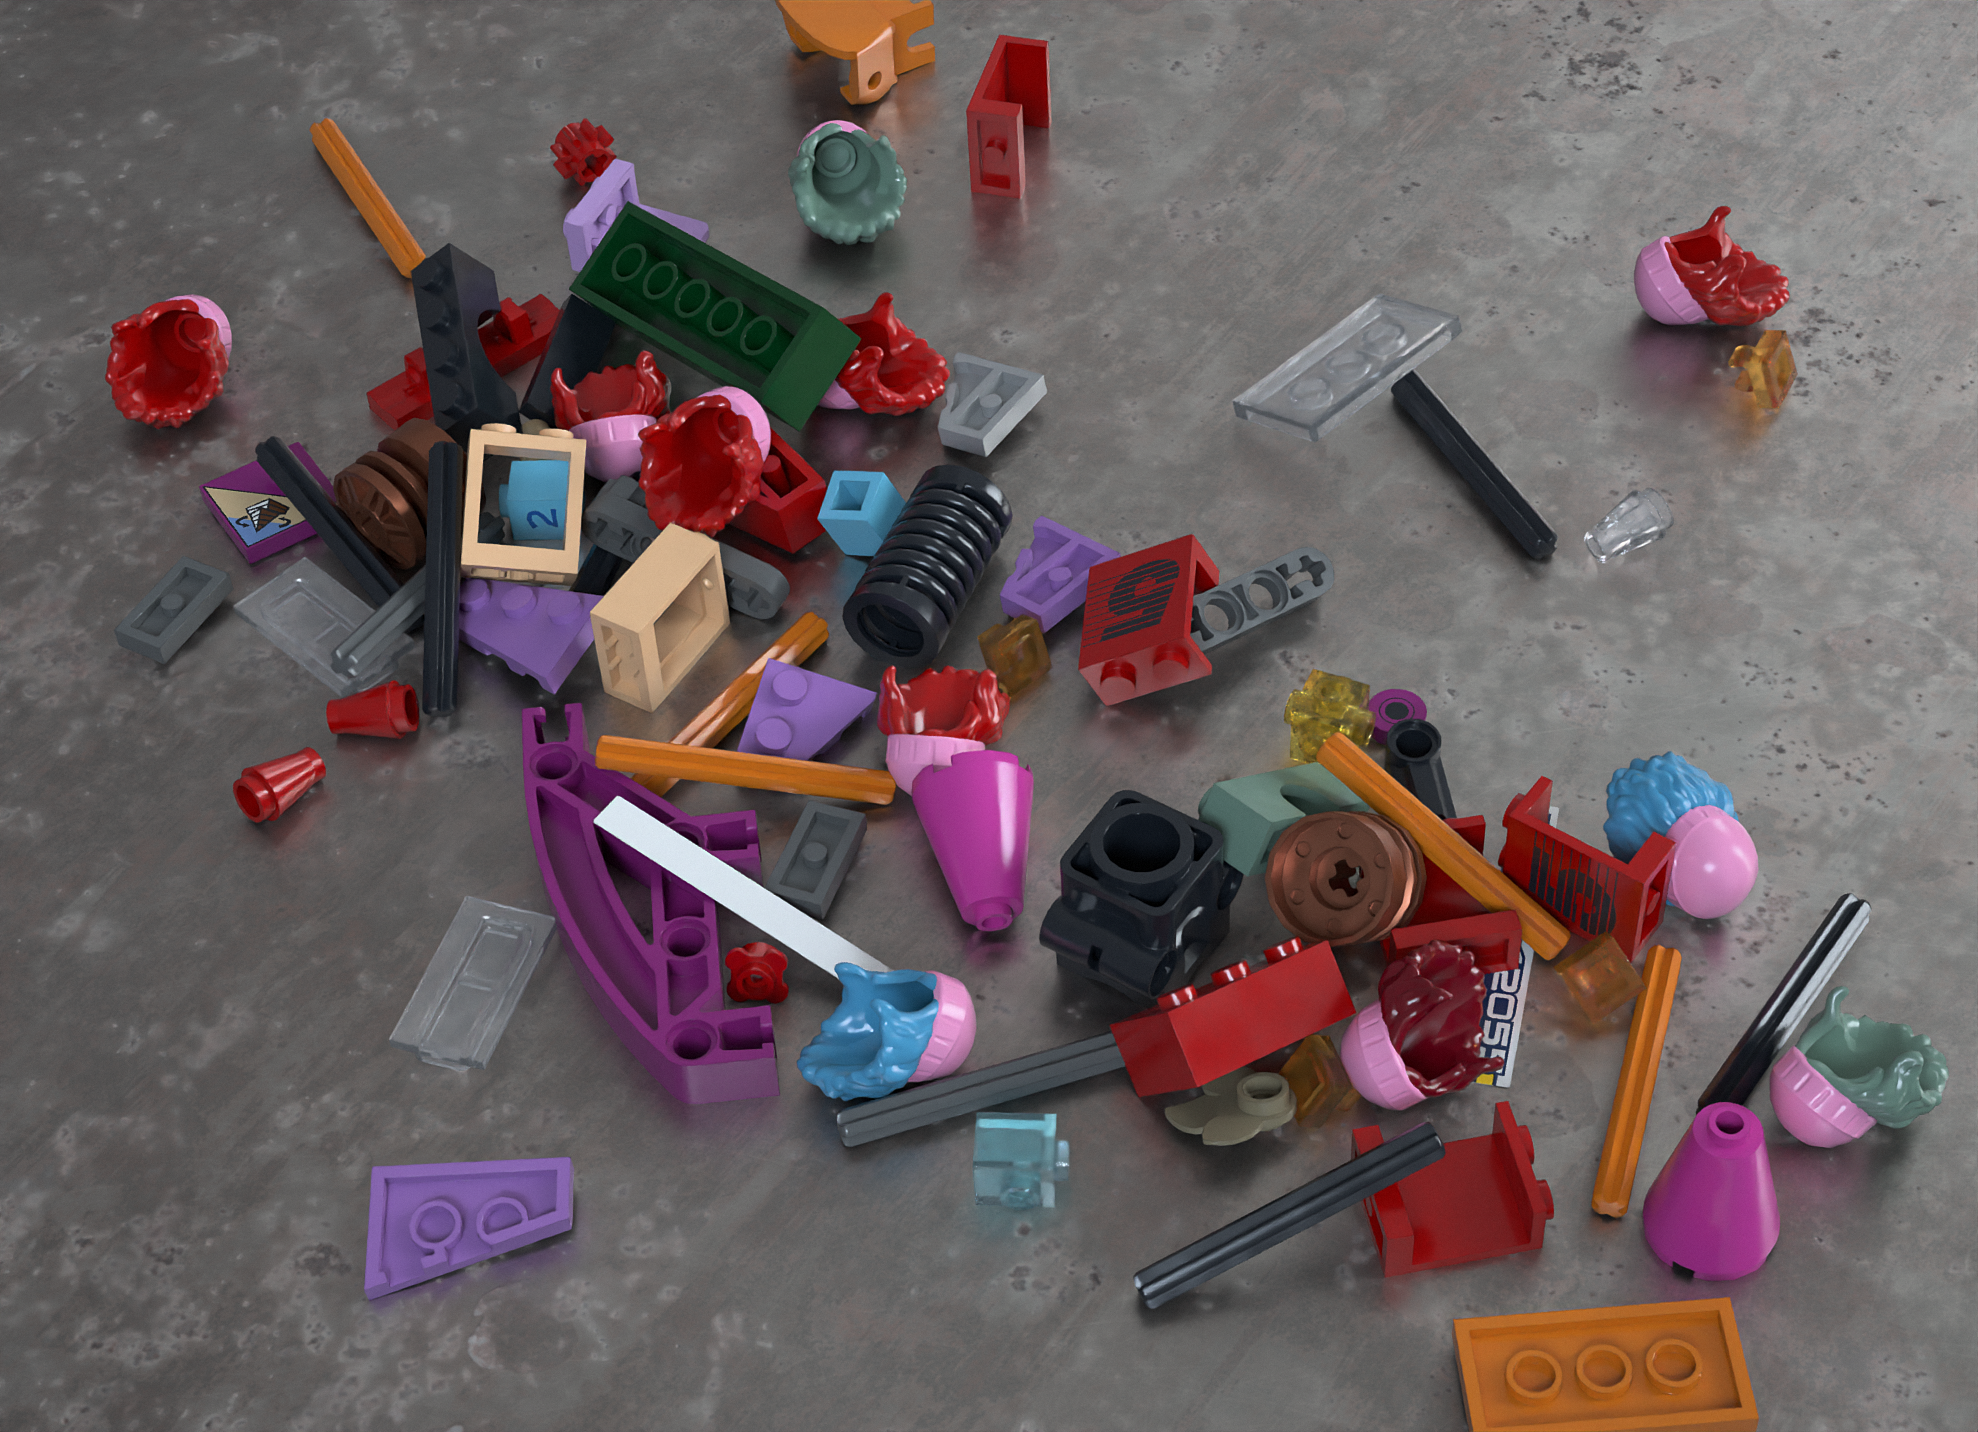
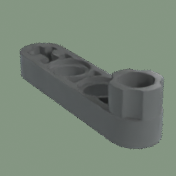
M621 475L618 479H609L581 516V530L593 544L633 563L651 545L652 541L649 537L656 539L662 532L656 527L655 522L648 517L645 492L639 487L636 480ZM719 542L728 606L758 619H770L775 616L790 593L789 583L785 576L770 564Z
M1298 548L1193 597L1190 636L1205 655L1312 604L1332 587L1334 568L1331 561L1323 552L1316 548ZM1298 571L1300 573L1308 571L1312 575V581L1304 580L1294 585L1291 589L1289 588L1287 580ZM1251 584L1261 585L1269 591L1273 599L1272 609H1261L1254 604L1249 594ZM1206 605H1215L1224 611L1228 618V629L1226 631L1216 630L1209 625L1204 615Z

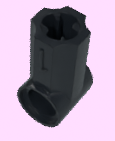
M1408 718L1398 721L1390 728L1387 734L1384 770L1441 820L1457 818L1440 757L1441 735L1431 723L1421 719Z

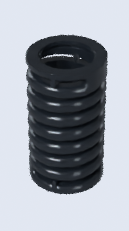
M950 464L934 466L925 471L911 493L910 498L902 508L901 513L893 523L892 528L884 538L883 543L875 553L874 558L866 568L864 575L856 585L855 591H853L843 607L842 618L845 628L853 641L866 653L879 661L906 669L922 668L931 664L937 657L948 638V633L956 624L957 618L964 610L966 602L974 592L975 586L981 580L985 569L989 566L992 556L1001 545V539L1009 531L1012 524L1013 514L1010 503L1003 492L991 480L974 470Z

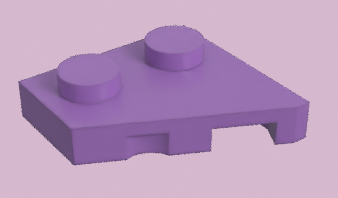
M1041 515L1035 520L1033 525L1035 538L1030 549H1021L1015 562L1016 571L1007 578L1000 593L1003 613L1045 633L1086 601L1089 567L1119 558L1121 555L1119 552Z
M768 658L736 752L811 761L816 755L824 754L837 743L842 732L860 716L864 718L871 712L877 692Z

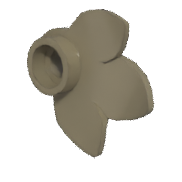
M1240 1067L1202 1085L1205 1095L1180 1105L1165 1108L1166 1118L1182 1132L1195 1135L1202 1134L1203 1143L1206 1145L1228 1146L1246 1141L1255 1136L1259 1131L1275 1130L1291 1120L1297 1112V1098L1293 1090L1289 1088L1288 1081L1281 1075L1270 1072L1257 1073L1251 1068Z

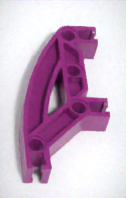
M582 703L565 704L569 736L565 737L564 742L552 741L546 743L542 723L546 722V711L544 708L522 709L525 800L545 897L567 955L600 1013L627 1049L677 1100L687 1104H708L780 1096L776 1064L777 1049L771 1006L726 1010L721 931L717 901L593 822L615 797L620 796L764 888L761 869V846L755 810L690 816L621 772L599 769L595 765V756L590 754L589 738ZM604 861L651 890L653 944H647L632 921L618 895Z

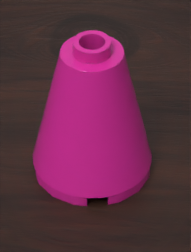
M993 750L962 752L950 756L952 766L934 773L933 763L923 768L912 781V801L962 919L969 924L976 925L979 930L997 931L1011 925L1013 919L1018 917L1024 908L1034 791L1033 773L1028 764L1025 769L1020 767L1018 756L1009 752Z
M1719 1102L1703 1108L1694 1118L1646 1194L1642 1212L1645 1238L1659 1259L1672 1267L1674 1261L1683 1267L1694 1270V1278L1705 1281L1736 1280L1758 1270L1766 1261L1767 1255L1771 1252L1778 1239L1780 1216L1763 1127L1753 1112L1739 1104Z

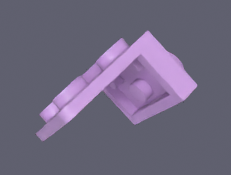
M614 159L604 173L593 181L590 190L575 208H572L567 213L563 224V234L567 238L572 270L578 272L582 270L627 201L704 243L709 238L708 224L703 221L639 204L634 165L619 159Z

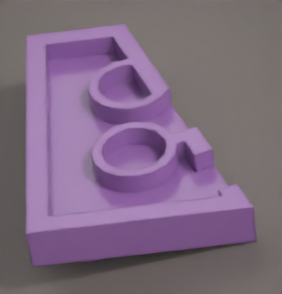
M466 578L460 586L459 640L487 656L495 654L502 658L512 671L521 676H524L526 673L538 679L543 689L555 695L594 640L590 611L604 596L488 579Z
M571 1157L373 1166L364 1291L369 1301L571 1230L574 1166Z

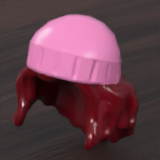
M1431 940L1429 944L1410 951L1403 959L1395 960L1386 967L1378 984L1379 998L1361 1009L1342 1034L1340 1060L1343 1070L1350 1084L1369 1102L1389 1110L1402 1111L1427 1098H1436L1444 1094L1460 1092L1482 1074L1498 1071L1503 1068L1504 1059L1502 1057H1479L1481 1053V1040L1485 1036L1479 1023L1483 1016L1482 1001L1486 997L1487 989L1484 985V972L1474 965L1475 955L1473 952L1465 951L1462 953L1463 950L1460 944L1452 946L1442 940Z

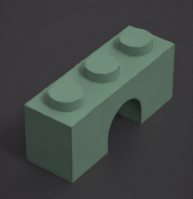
M1314 762L1216 782L1208 789L1199 803L1198 814L1200 816L1198 820L1220 831L1223 836V860L1249 877L1266 873L1269 853L1280 835L1304 816L1328 811L1368 812L1370 806L1324 766Z

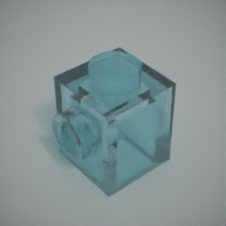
M977 1112L973 1154L975 1204L1007 1206L1015 1210H1028L1034 1207H1055L1057 1181H1069L1070 1141H1058L1057 1114Z

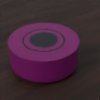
M1388 689L1374 695L1367 705L1366 729L1375 741L1386 746L1387 734L1390 728L1398 721L1408 718L1426 721V705L1418 695L1407 690Z

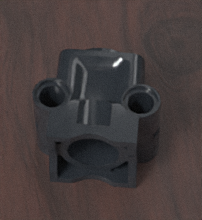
M1133 790L1116 792L1060 860L1061 896L1053 902L1042 922L1039 934L1040 944L1056 952L1058 965L1084 978L1094 979L1110 985L1125 994L1136 1004L1147 1009L1158 1005L1157 997L1187 985L1198 966L1214 953L1230 932V904L1239 891L1244 874L1223 860V836L1216 828Z

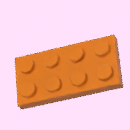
M1730 1297L1453 1319L1452 1338L1469 1432H1756L1759 1422L1758 1411Z

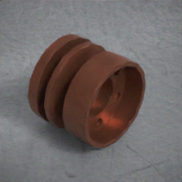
M412 418L379 442L377 452L368 451L356 459L355 463L336 474L333 483V490L339 508L386 563L392 567L404 570L415 566L425 558L429 450L438 441L456 443L444 430L424 419ZM463 451V472H462V515H461V529H462L464 491H465V477H466V463H467V455L465 454L464 451ZM481 483L479 515L484 512L486 504L483 483Z
M1328 811L1304 816L1282 832L1269 853L1265 874L1269 904L1283 927L1307 943L1328 940L1330 947L1363 944L1390 938L1391 929L1409 925L1423 902L1427 880L1422 851L1409 831L1388 816L1365 811ZM1361 867L1364 878L1356 883L1357 888H1352L1349 878L1357 873L1356 868Z

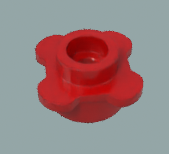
M752 942L741 948H733L726 954L725 965L731 970V980L727 983L726 992L731 999L737 1002H745L748 999H766L770 1003L776 1004L783 1002L787 998L789 986L783 981V973L787 968L788 959L783 952L767 943ZM752 975H759L762 978L753 977Z

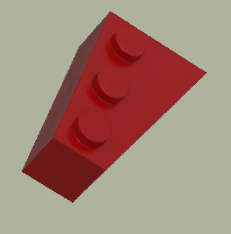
M770 427L771 443L764 462V469L760 476V494L756 500L746 504L743 512L728 524L788 552L795 553L826 531L817 518L827 492L825 480ZM639 448V449H640V452H641V454H642V457H644V453H643L642 449Z
M1299 936L1283 940L1262 950L1266 958L1264 961L1252 966L1248 965L1247 960L1227 965L1210 973L1213 982L1196 989L1193 984H1188L1169 991L1156 998L1158 1005L1110 1024L1109 1026L1138 1097L1198 1088L1356 1014L1357 1012L1328 940L1302 945Z

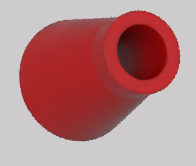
M396 680L344 698L331 699L328 701L326 708L327 723L334 735L348 733L401 739L405 736L406 732L416 731L419 725V703L414 688L410 684L400 685Z
M305 747L297 753L243 769L241 778L233 783L234 797L240 809L250 820L256 823H260L265 819L275 821L309 788L325 778L326 768L319 754L314 749Z

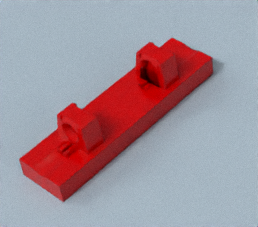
M539 294L520 306H517L510 297H507L500 301L501 311L493 316V321L478 329L483 350L501 378L542 354L560 311L543 294ZM422 347L404 356V372L366 393L369 408L394 431L412 418L429 420L434 417Z

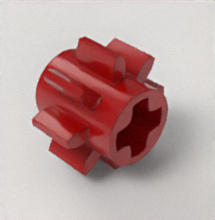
M583 118L581 123H570L559 131L555 144L550 146V149L558 157L553 166L565 180L573 177L580 186H584L586 182H593L597 177H600L612 163V160L616 159V154L609 148L614 139L602 125L595 128L587 118Z

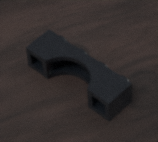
M448 243L411 270V277L435 425L444 430L467 453L471 429L481 430L484 424L498 423L515 427L516 433L523 434L516 392L507 385L491 365L483 350L478 334V327L501 311L494 270L451 243ZM484 454L483 462L492 457L493 454Z

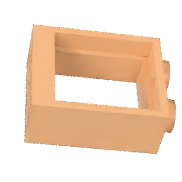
M498 423L484 424L481 430H470L461 532L460 577L571 586L575 582L579 562L586 454L585 439H574L572 432L562 429H543L539 431V435L516 433L515 427ZM484 454L568 461L563 550L477 543Z
M669 523L590 611L604 693L653 713L728 627L730 617L719 542L710 539L702 533L692 532Z

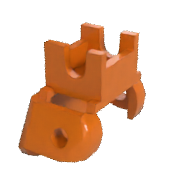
M775 0L777 7L782 12L786 30L792 42L802 52L822 50L830 56L850 60L849 85L841 87L840 93L851 105H866L876 102L897 82L898 74L935 61V46L931 42L914 47L907 45V41L912 34L934 25V4L930 0H923L915 4L910 0Z

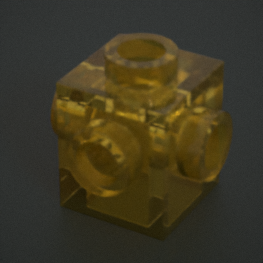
M1312 669L1302 691L1294 689L1289 696L1285 708L1284 723L1291 725L1290 758L1307 764L1318 762L1316 755L1319 748L1336 732L1344 734L1358 748L1361 746L1366 747L1371 739L1376 722V713L1369 711L1370 685L1354 681L1345 676H1337Z

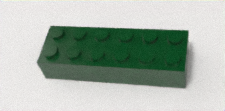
M627 201L568 289L581 300L610 318L618 326L722 387H735L747 392L762 406L765 412L799 432L861 341L857 334L824 307Z

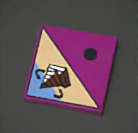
M299 441L289 445L288 448L337 504L333 485ZM257 460L199 486L202 500L249 564L317 534Z

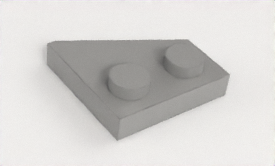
M958 352L953 359L954 381L947 384L945 393L946 407L941 410L938 423L942 445L987 457L1047 393L1044 375Z

